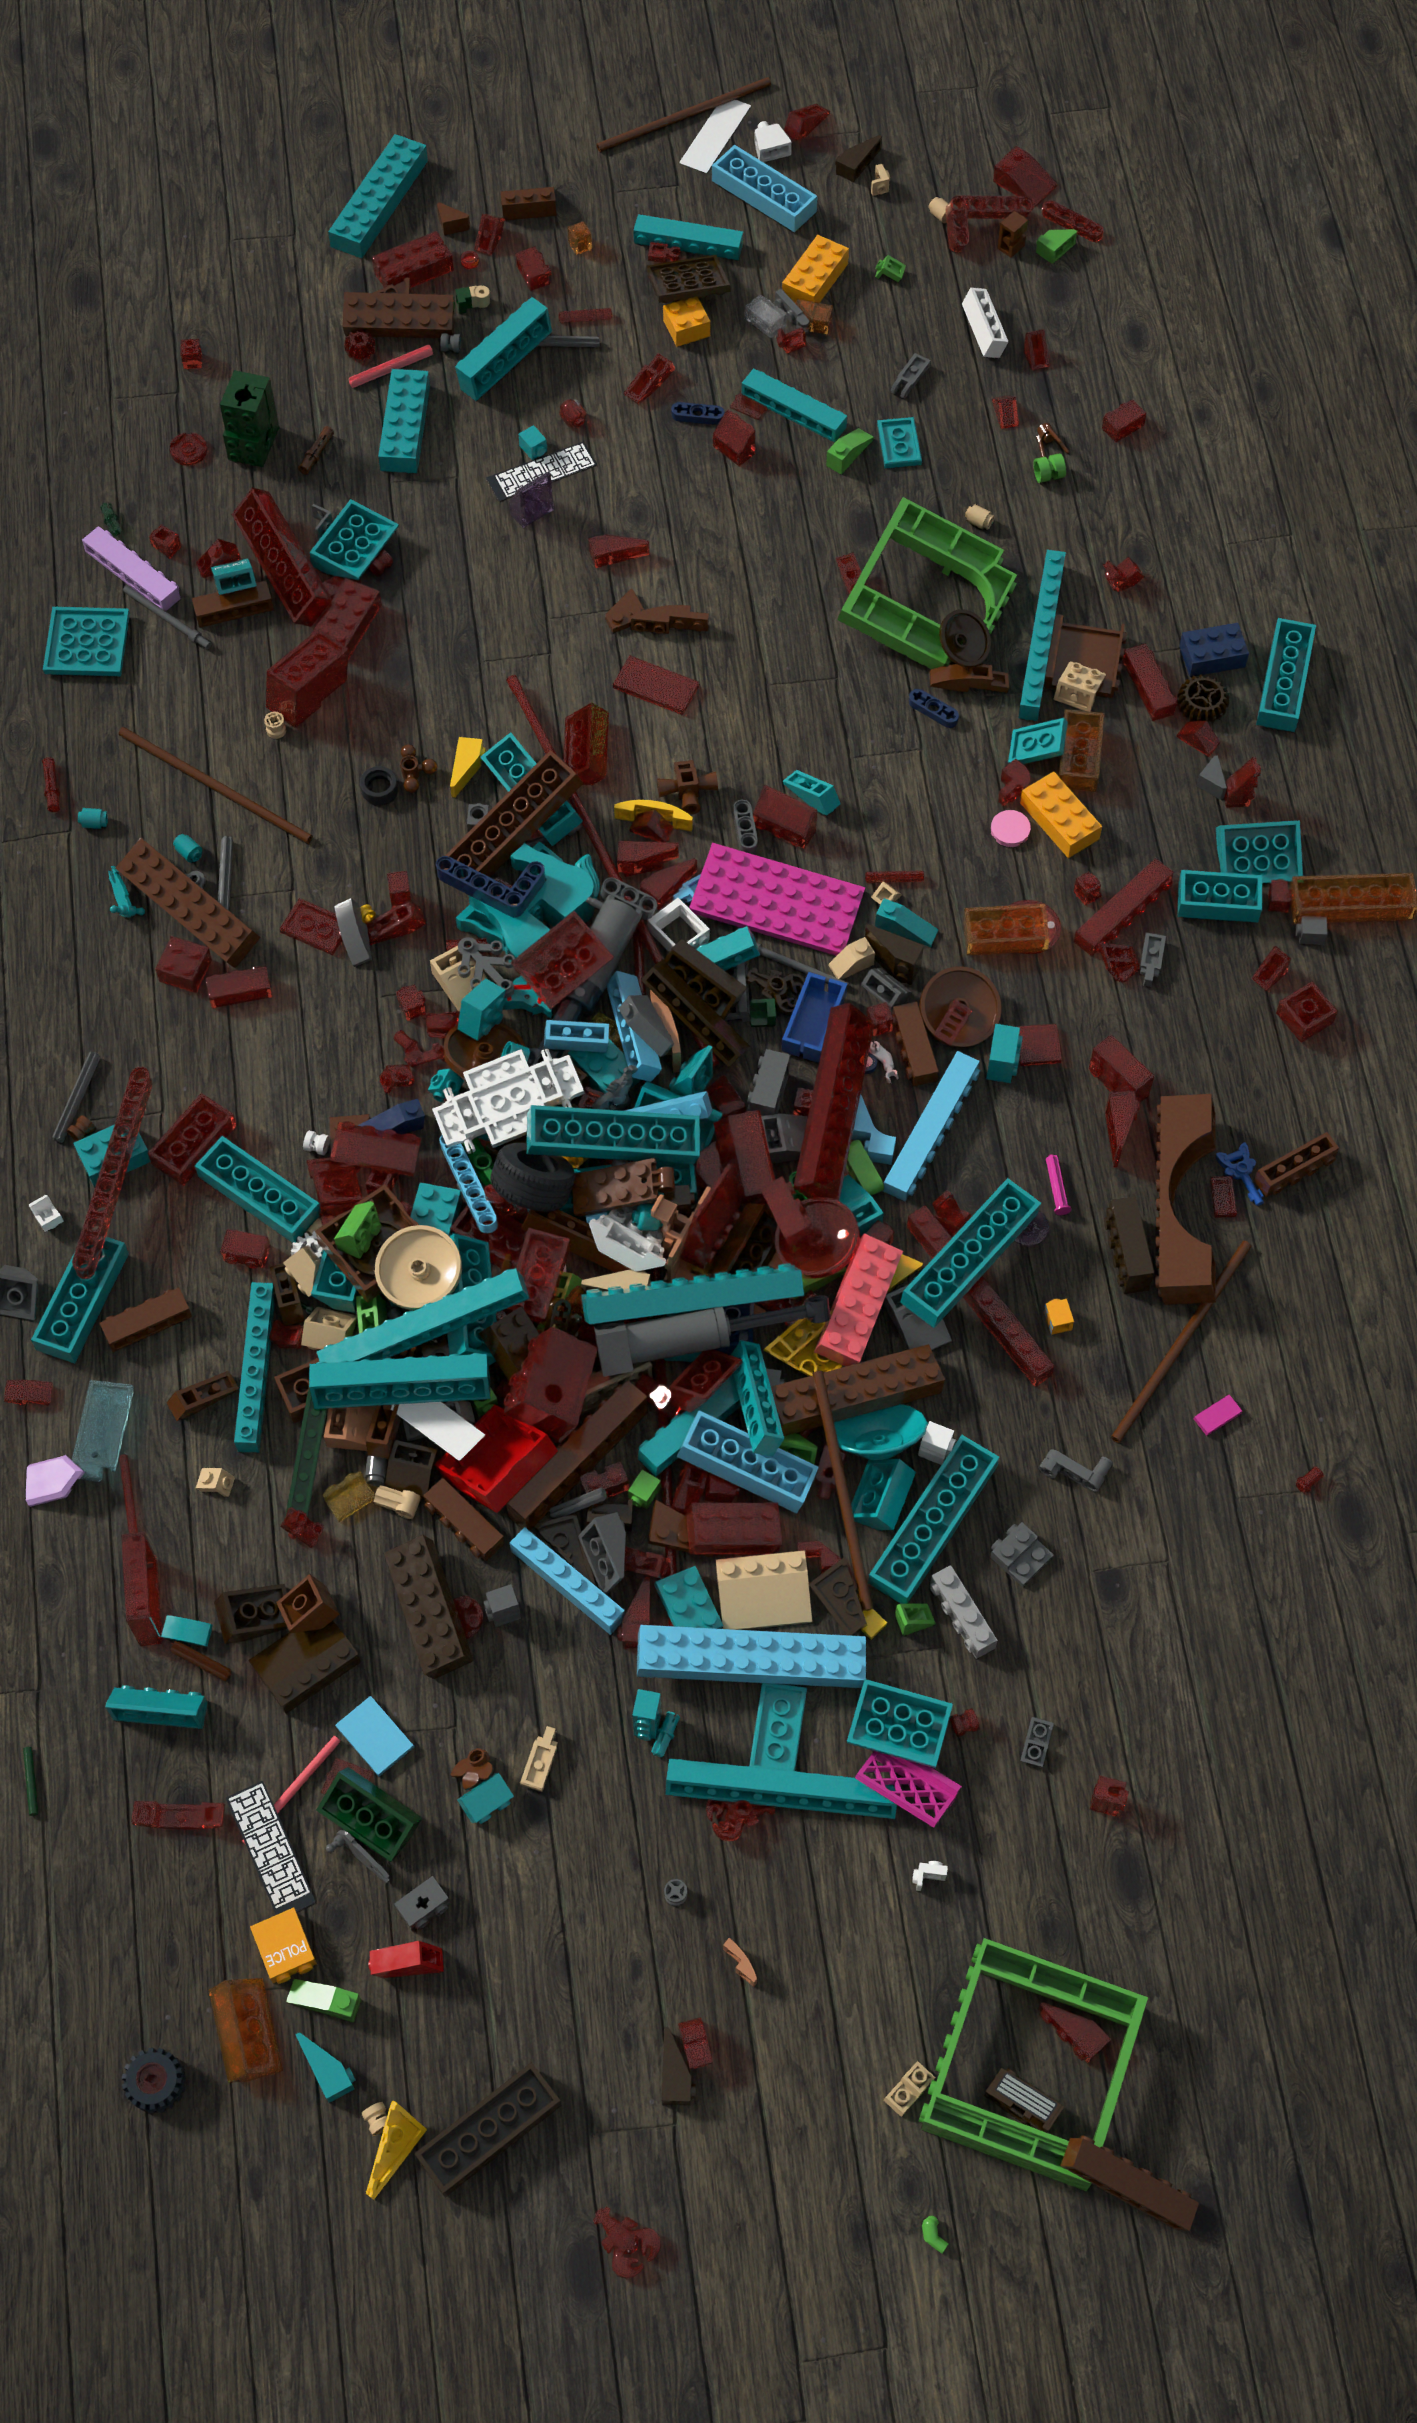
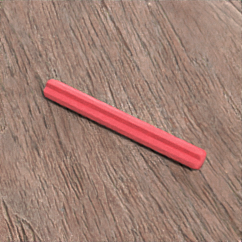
M430 345L416 349L349 377V384L352 388L391 373L392 369H400L433 355V350Z

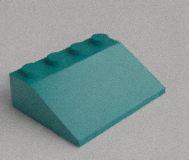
M350 499L310 551L311 566L329 575L359 580L398 529L399 524Z
M1300 820L1220 825L1216 827L1217 851L1221 873L1262 875V883L1303 881Z
M864 1679L847 1743L936 1768L953 1704Z

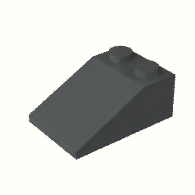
M617 1512L594 1518L578 1536L598 1586L606 1595L624 1578L626 1532L624 1523Z

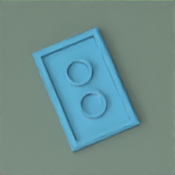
M371 1696L335 1725L378 1777L414 1748V1745Z

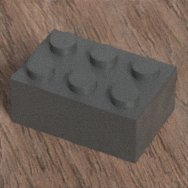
M766 1049L764 1056H760L758 1062L759 1071L758 1074L755 1073L752 1084L754 1086L753 1092H749L747 1104H749L747 1113L750 1114V1122L758 1124L759 1116L778 1114L790 1073L789 1054Z

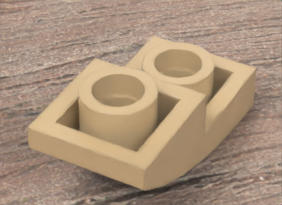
M917 2061L883 2101L902 2117L936 2077Z

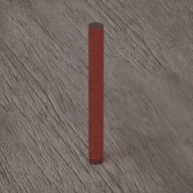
M122 1454L119 1456L128 1530L129 1537L134 1539L138 1537L129 1461L128 1455Z

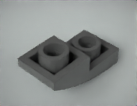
M1031 1717L1020 1761L1043 1767L1054 1723Z

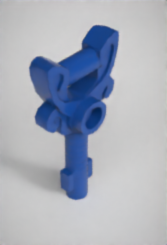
M1245 1142L1242 1143L1238 1151L1228 1155L1222 1152L1216 1153L1217 1162L1225 1168V1176L1242 1179L1249 1192L1248 1197L1250 1201H1254L1256 1206L1262 1205L1264 1203L1262 1199L1263 1194L1260 1189H1256L1249 1176L1256 1165V1161L1252 1158L1249 1159L1247 1144ZM1241 1158H1242V1160H1243V1161L1238 1162L1237 1164H1232V1163H1231V1162L1236 1161V1160L1241 1159Z

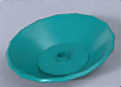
M899 1404L834 1422L839 1448L865 1459L884 1460L896 1456L920 1440L926 1433L928 1422L923 1413L911 1406Z

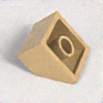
M316 1307L304 1321L301 1345L308 1346L312 1350H322L327 1345L343 1341L344 1338L353 1335L358 1316Z

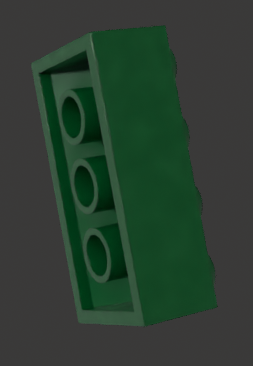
M349 1767L337 1773L316 1811L390 1862L394 1860L410 1840L422 1820L421 1816Z

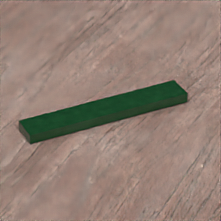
M309 1388L285 1519L306 1523L327 1414V1408L314 1409Z

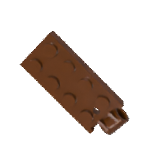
M651 1158L575 1174L576 1177L572 1187L574 1215L579 1217L656 1202L659 1197L658 1191L661 1193L675 1191L674 1169L672 1167H661L656 1170V1159Z

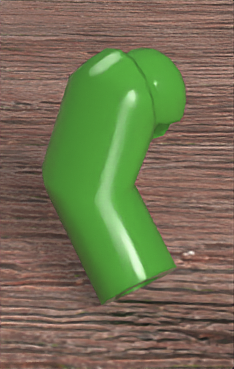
M931 2215L923 2221V2238L926 2243L942 2254L949 2243L938 2236L937 2225L939 2221L935 2216Z

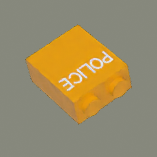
M295 1908L250 1926L272 1983H284L291 1979V1975L298 1972L300 1974L307 1973L313 1969L312 1966L317 1964Z

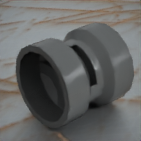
M442 333L441 352L452 350L454 353H460L461 334L449 335L448 333Z

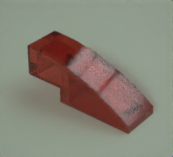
M657 353L649 365L645 364L623 394L638 404L645 400L673 372L675 367L672 361Z

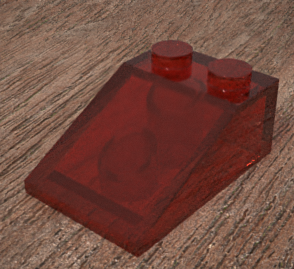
M1015 146L994 168V183L1034 207L1057 187V183L1034 157L1018 146Z
M1134 1091L1111 1092L1108 1096L1105 1118L1113 1167H1118L1134 1121L1137 1120V1111L1140 1110V1102L1138 1098H1135Z

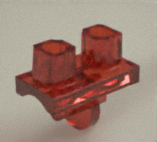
M292 1507L288 1508L286 1517L280 1526L289 1532V1538L292 1540L297 1538L310 1548L315 1546L324 1529V1526L319 1522H313L308 1519L306 1513L302 1510L297 1511Z

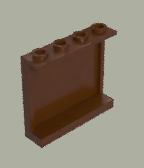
M1056 614L1044 688L1056 690L1058 681L1069 662H1074L1105 673V679L1099 687L1096 696L1113 698L1114 691H1118L1120 679H1116V676L1121 675L1122 664L1119 663V659L1123 660L1125 648H1121V645L1126 643L1127 632H1124L1125 624L1121 625V631L1063 623V615Z

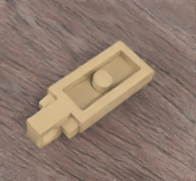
M547 1726L543 1738L538 1736L537 1740L534 1741L520 1785L543 1792L557 1751L558 1742L554 1741L556 1735L555 1728Z

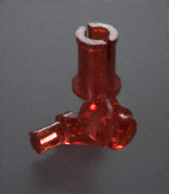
M403 1030L396 1032L393 1037L394 1041L404 1048L406 1057L403 1060L411 1068L436 1059L446 1062L443 1055V1046L439 1043H434L432 1050L422 1053L418 1049V1042L412 1040Z

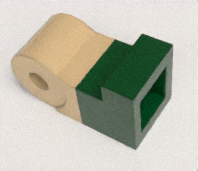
M486 286L455 289L459 314L466 313V309L485 308L490 304V290Z

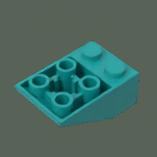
M849 1174L813 1194L846 1244L883 1223V1211L873 1197Z

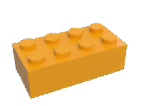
M817 235L782 282V290L795 304L814 312L848 265L849 248Z
M1054 771L1022 790L1020 804L1067 858L1100 839L1102 825Z

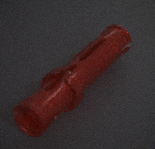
M46 757L42 760L47 810L49 812H58L60 810V790L57 788L54 758Z

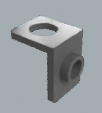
M313 504V517L320 520V523L315 528L316 537L319 540L333 523L330 511ZM317 511H320L321 513H323V514H324V517H322L321 515H319Z

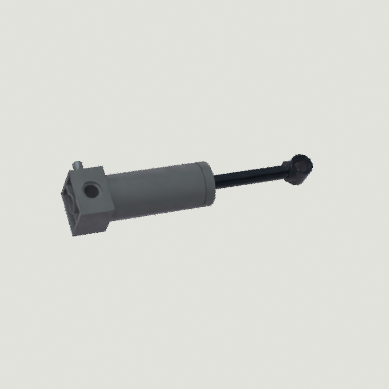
M818 1295L808 1298L803 1306L728 1319L723 1307H715L631 1323H624V1320L596 1323L593 1326L603 1377L632 1372V1364L714 1350L720 1347H730L729 1337L733 1331L807 1318V1321L811 1323H823L831 1319L828 1297Z

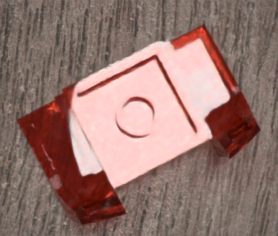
M351 1151L335 1157L306 1161L310 1179L314 1181L320 1204L319 1215L322 1226L338 1215L349 1211L362 1200L356 1173L360 1171L365 1159L358 1151Z

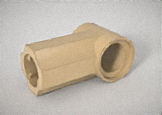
M380 1485L375 1493L374 1504L393 1510L401 1517L413 1519L421 1497L412 1491L404 1490L401 1492Z

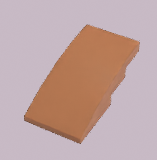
M650 990V1001L674 1042L673 1047L665 1055H672L673 1073H676L681 1068V1050L676 1026L669 1008Z

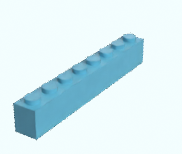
M959 1051L956 1052L884 1181L883 1192L905 1202L909 1195L913 1196L917 1188L916 1182L918 1178H923L927 1162L931 1163L936 1152L934 1149L942 1144L945 1137L943 1135L944 1131L951 1128L954 1121L952 1118L954 1113H959L963 1102H961L963 1097H968L972 1088L970 1086L972 1081H977L981 1070L978 1069L979 1060Z

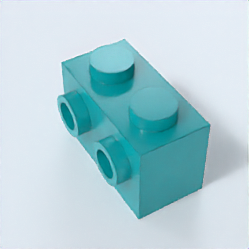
M496 1773L461 1796L457 1801L471 1823L479 1822L482 1824L492 1817L490 1814L495 1809L501 1811L511 1804L509 1800L514 1795L501 1775Z

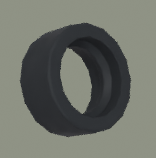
M384 766L369 768L360 778L361 793L368 803L374 805L390 803L398 793V782L395 773ZM375 779H385L391 784L386 791L381 793L368 790V784Z

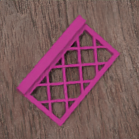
M876 1751L872 1753L855 1777L858 1781L933 1828L949 1806L951 1807L962 1787L929 1766ZM875 1760H877L878 1762H880L881 1764H883V1765H885V1766H877V1763H876ZM874 1772L876 1779H871L864 1775V1773ZM880 1772H889L891 1778H882ZM895 1772L904 1778H897ZM900 1784H908L911 1791H902ZM885 1785H894L896 1791L888 1790ZM915 1785L922 1788L923 1790H916ZM905 1797H913L915 1803H909ZM920 1797H928L930 1803H922ZM935 1797L944 1803H937ZM933 1809L935 1818L928 1815L925 1810Z

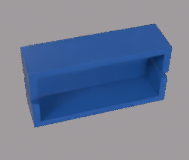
M808 972L782 1038V1052L798 1057L801 1053L804 1059L821 1063L847 995V983L829 979L827 992L825 991L826 977Z

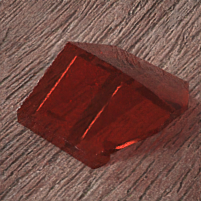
M1099 944L1106 969L1116 981L1126 982L1140 969L1132 945Z

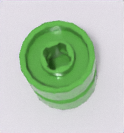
M1062 454L1050 455L1048 459L1046 457L1034 459V473L1038 483L1050 481L1051 478L1054 480L1065 478L1066 465Z

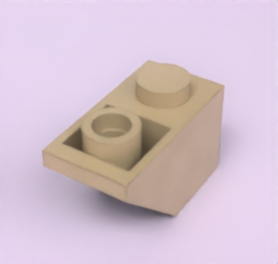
M307 1245L283 1263L286 1266L285 1270L292 1278L294 1277L299 1283L298 1288L300 1291L310 1297L320 1260L311 1247Z

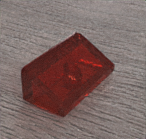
M725 1075L721 1076L706 1089L728 1122L746 1112L744 1102Z

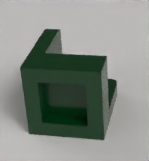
M775 998L750 1000L751 1027H772L776 1025Z

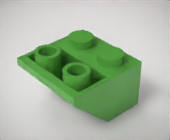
M373 1202L355 1205L334 1238L338 1250L359 1259L364 1252L368 1251L371 1240L374 1236L378 1235L381 1229V1223Z

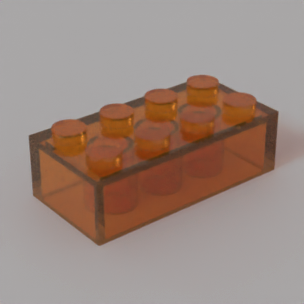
M1065 709L1064 718L1068 721L1064 753L1059 758L1058 777L1069 789L1096 792L1099 780L1104 713Z
M1045 904L964 909L963 926L967 955L1047 951L1049 930Z

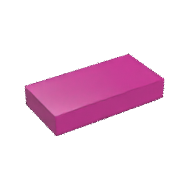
M1227 1395L1196 1415L1194 1421L1205 1435L1208 1436L1242 1414V1410L1233 1398Z

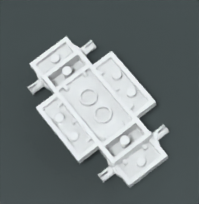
M521 1049L463 1072L470 1091L454 1097L451 1087L447 1088L450 1095L444 1089L443 1092L447 1101L443 1105L432 1109L447 1148L464 1143L467 1153L470 1154L469 1145L472 1151L475 1152L476 1149L472 1140L482 1134H488L493 1148L527 1135V1113L531 1105L555 1106L562 1104L563 1107L572 1108L570 1101L585 1093L570 1056L552 1059L549 1049H545V1052L544 1050L540 1052L544 1061L529 1067Z

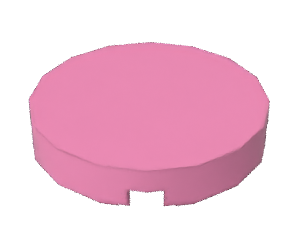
M1005 810L998 813L991 823V835L994 836L996 842L1006 847L1019 846L1030 835L1031 829L1028 818L1015 810Z

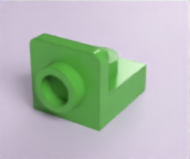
M887 255L884 260H880L876 265L877 273L875 277L879 279L882 274H885L899 282L902 279L906 265Z

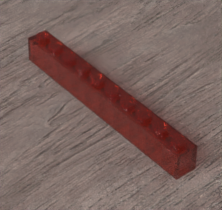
M926 1205L908 1216L907 1228L933 1259L952 1239ZM981 1276L963 1298L1034 1387L1052 1376L1054 1364L984 1277Z

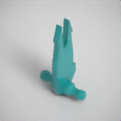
M111 866L112 871H108L109 879L119 906H111V913H119L121 916L128 918L135 916V914L144 915V908L132 906L128 897L129 893L119 875V871L115 869V866Z

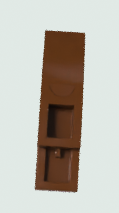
M691 605L654 607L631 615V630L655 632L658 634H669L670 628L708 631L709 613L691 612Z
M958 664L947 665L930 670V687L968 692L971 687L1007 693L1009 689V676L1005 672L992 671V665L978 664L973 667H964Z

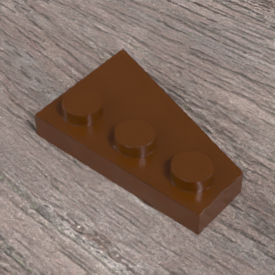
M655 1501L648 1544L708 1557L714 1556L717 1540L715 1532L663 1503Z

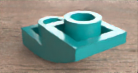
M167 1615L161 1637L207 1647L213 1625Z

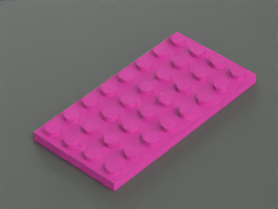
M712 843L689 909L696 915L741 928L748 926L751 931L837 956L847 946L865 887Z

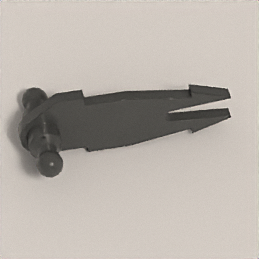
M339 1830L333 1842L326 1846V1851L332 1853L337 1847L345 1845L378 1878L385 1883L390 1881L388 1873L347 1831Z

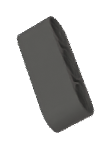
M738 800L734 804V824L739 850L756 855L758 839L752 807L748 801Z

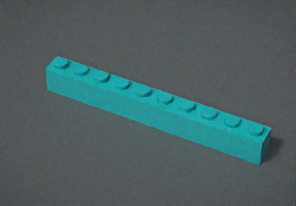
M1047 550L1020 703L1018 717L1020 719L1038 721L1066 552Z
M516 1268L508 1269L498 1276L484 1279L479 1284L467 1286L460 1292L446 1295L434 1303H427L415 1311L405 1312L396 1319L386 1320L377 1327L367 1328L360 1334L346 1337L341 1342L327 1345L322 1350L317 1351L319 1362H352L364 1359L383 1360L530 1299L523 1276Z
M669 1759L666 1795L895 1819L897 1804L851 1777L682 1759ZM885 1785L888 1790L896 1791L894 1785Z

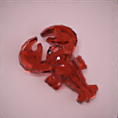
M709 1799L706 1805V1814L712 1822L713 1812H717L715 1817L718 1819L722 1816L725 1809L728 1810L725 1821H719V1826L715 1822L712 1823V1829L717 1837L730 1842L737 1840L741 1836L745 1824L748 1827L755 1825V1823L757 1824L759 1822L757 1818L765 1812L770 1815L775 1814L776 1806L750 1804L745 1800L735 1803Z
M609 2207L600 2208L595 2213L593 2222L595 2225L602 2224L608 2235L601 2242L607 2253L610 2254L612 2248H615L612 2270L618 2277L625 2279L634 2278L643 2270L644 2265L641 2264L638 2267L632 2268L631 2264L638 2263L639 2260L630 2257L623 2258V2255L636 2252L638 2240L641 2239L642 2255H646L648 2247L651 2249L650 2255L646 2259L650 2262L660 2251V2237L651 2228L645 2227L632 2230V2228L638 2226L633 2219L626 2217L620 2223L615 2218L609 2216L611 2210Z

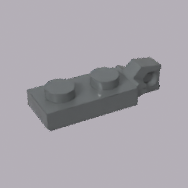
M1152 933L1145 934L1140 964V974L1145 975L1143 986L1151 987L1153 976L1158 977L1160 973L1166 936Z

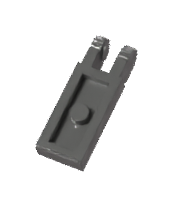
M782 289L776 291L774 301L776 308L786 315L789 322L795 324L796 331L799 334L807 335L809 332L807 316Z
M915 353L897 376V380L892 385L891 393L896 394L902 384L905 387L900 396L905 399L930 367L931 360Z

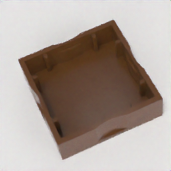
M385 1184L358 1203L373 1202L379 1220L391 1221L402 1229L419 1225L418 1222L407 1214L401 1202ZM352 1208L317 1229L315 1234L318 1244L368 1303L382 1293L376 1278L365 1277L359 1271H355L349 1262L347 1253L338 1250L334 1240L353 1210Z

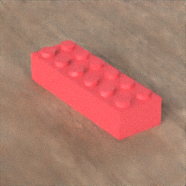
M865 1233L857 1242L831 1307V1319L825 1322L814 1350L815 1353L843 1366H850L860 1362L903 1253L902 1250Z

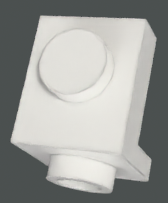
M44 1195L29 1204L32 1213L45 1232L64 1222L48 1195Z
M929 1861V1864L919 1863L918 1870L914 1869L912 1881L913 1884H917L916 1891H921L923 1878L945 1881L948 1866H943V1863L938 1861Z

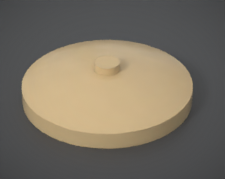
M425 1225L406 1227L394 1233L380 1248L375 1262V1277L383 1294L393 1304L408 1310H417L427 1303H434L441 1300L444 1296L452 1294L458 1286L462 1274V1259L454 1241L443 1231Z

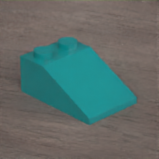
M708 1045L692 1055L688 1062L682 1064L679 1071L680 1074L677 1078L674 1077L669 1085L671 1092L681 1096H688L704 1091L713 1077L712 1046Z

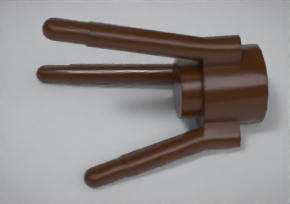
M1044 423L1038 427L1037 432L1039 435L1036 439L1039 443L1041 457H1046L1043 441L1050 443L1054 439L1067 454L1069 453V450L1049 423Z

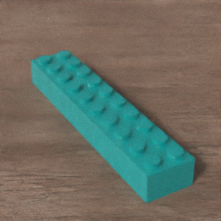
M788 1263L778 1265V1269L770 1268V1266L758 1267L756 1272L742 1269L736 1270V1274L733 1275L727 1272L715 1273V1277L711 1278L706 1275L693 1276L694 1280L674 1278L672 1283H666L663 1280L652 1281L651 1286L636 1283L630 1284L628 1289H623L621 1286L608 1287V1291L605 1292L599 1291V1289L586 1290L587 1294L581 1295L584 1320L588 1324L804 1296L801 1269Z

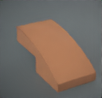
M728 1938L723 1945V1950L739 1963L736 1966V1973L755 1987L757 1977L750 1961L739 1946Z

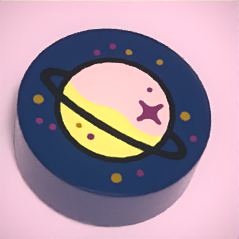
M871 1053L860 1054L857 1058V1069L863 1074L873 1073L877 1068V1058Z

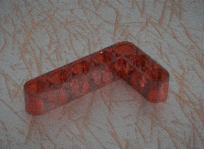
M954 196L946 206L950 250L954 253H960L969 243L968 218L1005 219L1013 211L1026 218L1034 208V201L1027 196Z

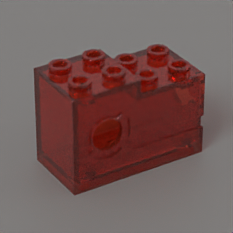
M321 629L316 630L267 670L266 708L272 712L281 713L284 721L296 728L321 707V701L347 681L349 649Z
M551 1327L535 1338H532L528 1344L529 1354L523 1363V1369L514 1373L510 1379L509 1385L511 1388L504 1400L505 1409L503 1414L534 1426L555 1437L576 1427L598 1347L585 1341H579L576 1337L555 1327Z

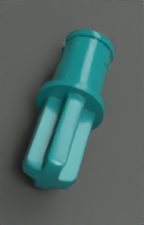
M668 1711L666 1713L661 1729L657 1730L658 1736L651 1750L655 1756L663 1757L670 1740L674 1739L673 1733L680 1720L678 1714L674 1717V1712Z

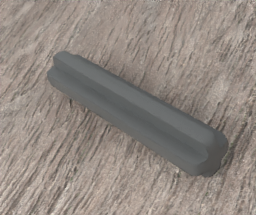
M598 1488L550 1508V1516L556 1519L604 1501L607 1498V1492L602 1488Z

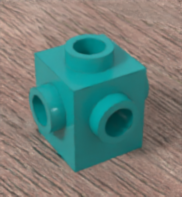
M452 1069L438 1070L437 1074L431 1079L428 1091L435 1100L446 1102L447 1099L443 1090L446 1089L448 1095H450L447 1088L451 1087L455 1097L459 1095V1090L464 1080Z

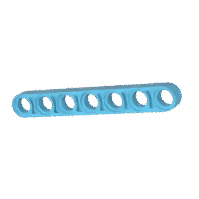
M442 1135L440 1137L441 1149L479 1230L483 1233L494 1232L498 1227L496 1214L462 1144L447 1148ZM453 1154H461L458 1157H451ZM459 1167H467V1169L462 1171L457 1170ZM466 1180H473L470 1184L463 1183ZM474 1193L480 1194L478 1197H470ZM479 1207H486L483 1211L476 1210ZM488 1220L493 1221L489 1225L482 1224L483 1222Z

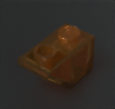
M797 299L796 305L809 320V331L828 334L832 321L833 305Z

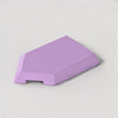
M66 1455L30 1464L27 1467L26 1502L28 1506L31 1507L66 1498L72 1491L70 1488L77 1479L83 1476L85 1471Z

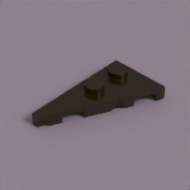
M576 1513L536 1523L535 1528L550 1546L567 1563L596 1586L591 1566L578 1538L581 1529Z

